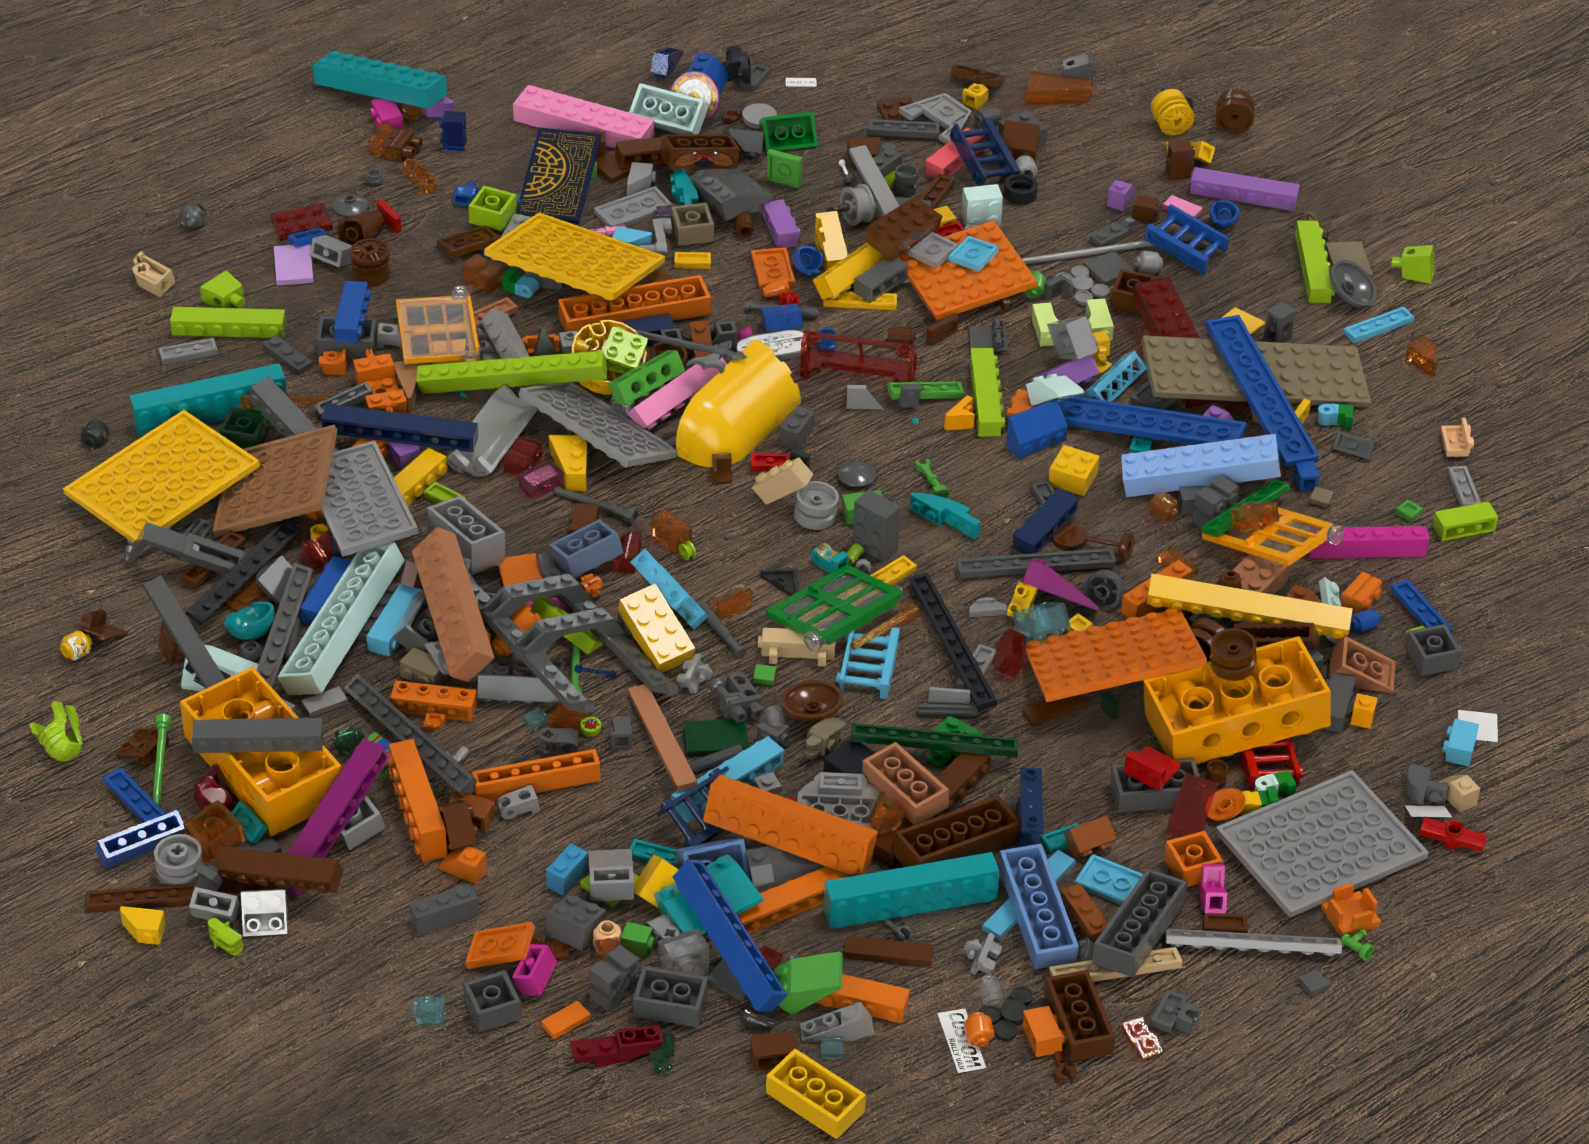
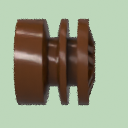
M368 238L356 242L351 247V267L354 281L368 282V286L373 287L385 283L390 278L389 248L385 242Z

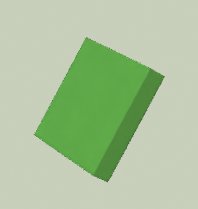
M769 149L767 152V181L800 189L802 186L803 157Z

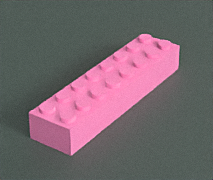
M528 85L513 103L514 121L549 131L568 133L576 131L605 132L606 146L616 149V142L655 137L654 119L536 86Z

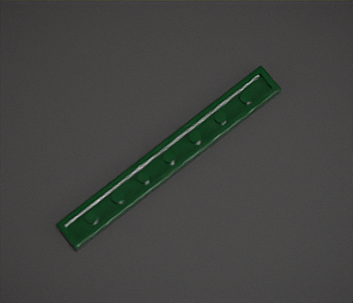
M852 723L850 742L891 745L896 742L902 747L1017 757L1018 739Z

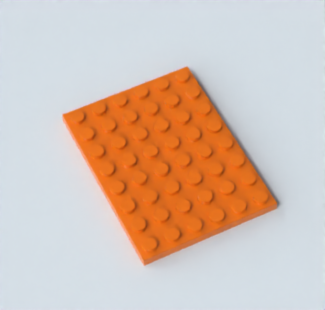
M1169 608L1160 613H1148L1146 616L1138 618L1130 617L1121 622L1113 621L1099 627L1091 626L1082 631H1070L1060 636L1052 635L1047 639L1030 640L1028 643L1023 644L1024 653L1046 702L1208 665L1207 658L1183 613L1176 608Z

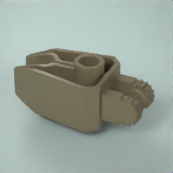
M830 717L812 726L807 734V740L805 741L807 748L804 750L803 756L811 760L818 755L824 757L829 755L842 743L847 723L836 717Z

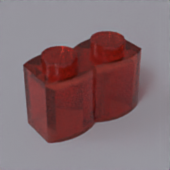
M519 437L504 458V471L522 477L532 473L535 463L540 461L543 455L541 443Z

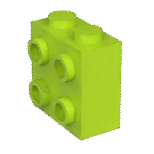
M612 327L603 349L608 363L607 369L625 374L640 366L647 347L648 338L627 332L622 328Z

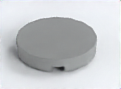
M756 103L745 107L742 119L747 126L760 129L759 120L762 117L777 116V112L770 105Z

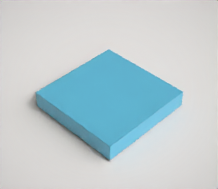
M968 236L948 256L950 262L980 272L999 252V246Z

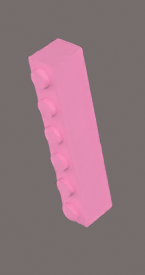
M721 358L720 361L725 363L726 366L727 363L724 361L723 358ZM695 364L631 409L628 415L635 423L644 429L650 430L658 424L656 422L657 419L661 418L664 420L671 415L670 410L674 408L677 411L685 405L683 401L687 398L691 401L697 391L702 389L720 371L717 368L703 369L701 365Z

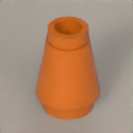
M779 278L762 288L765 298L776 297L777 294H783L782 291L790 290L786 278Z

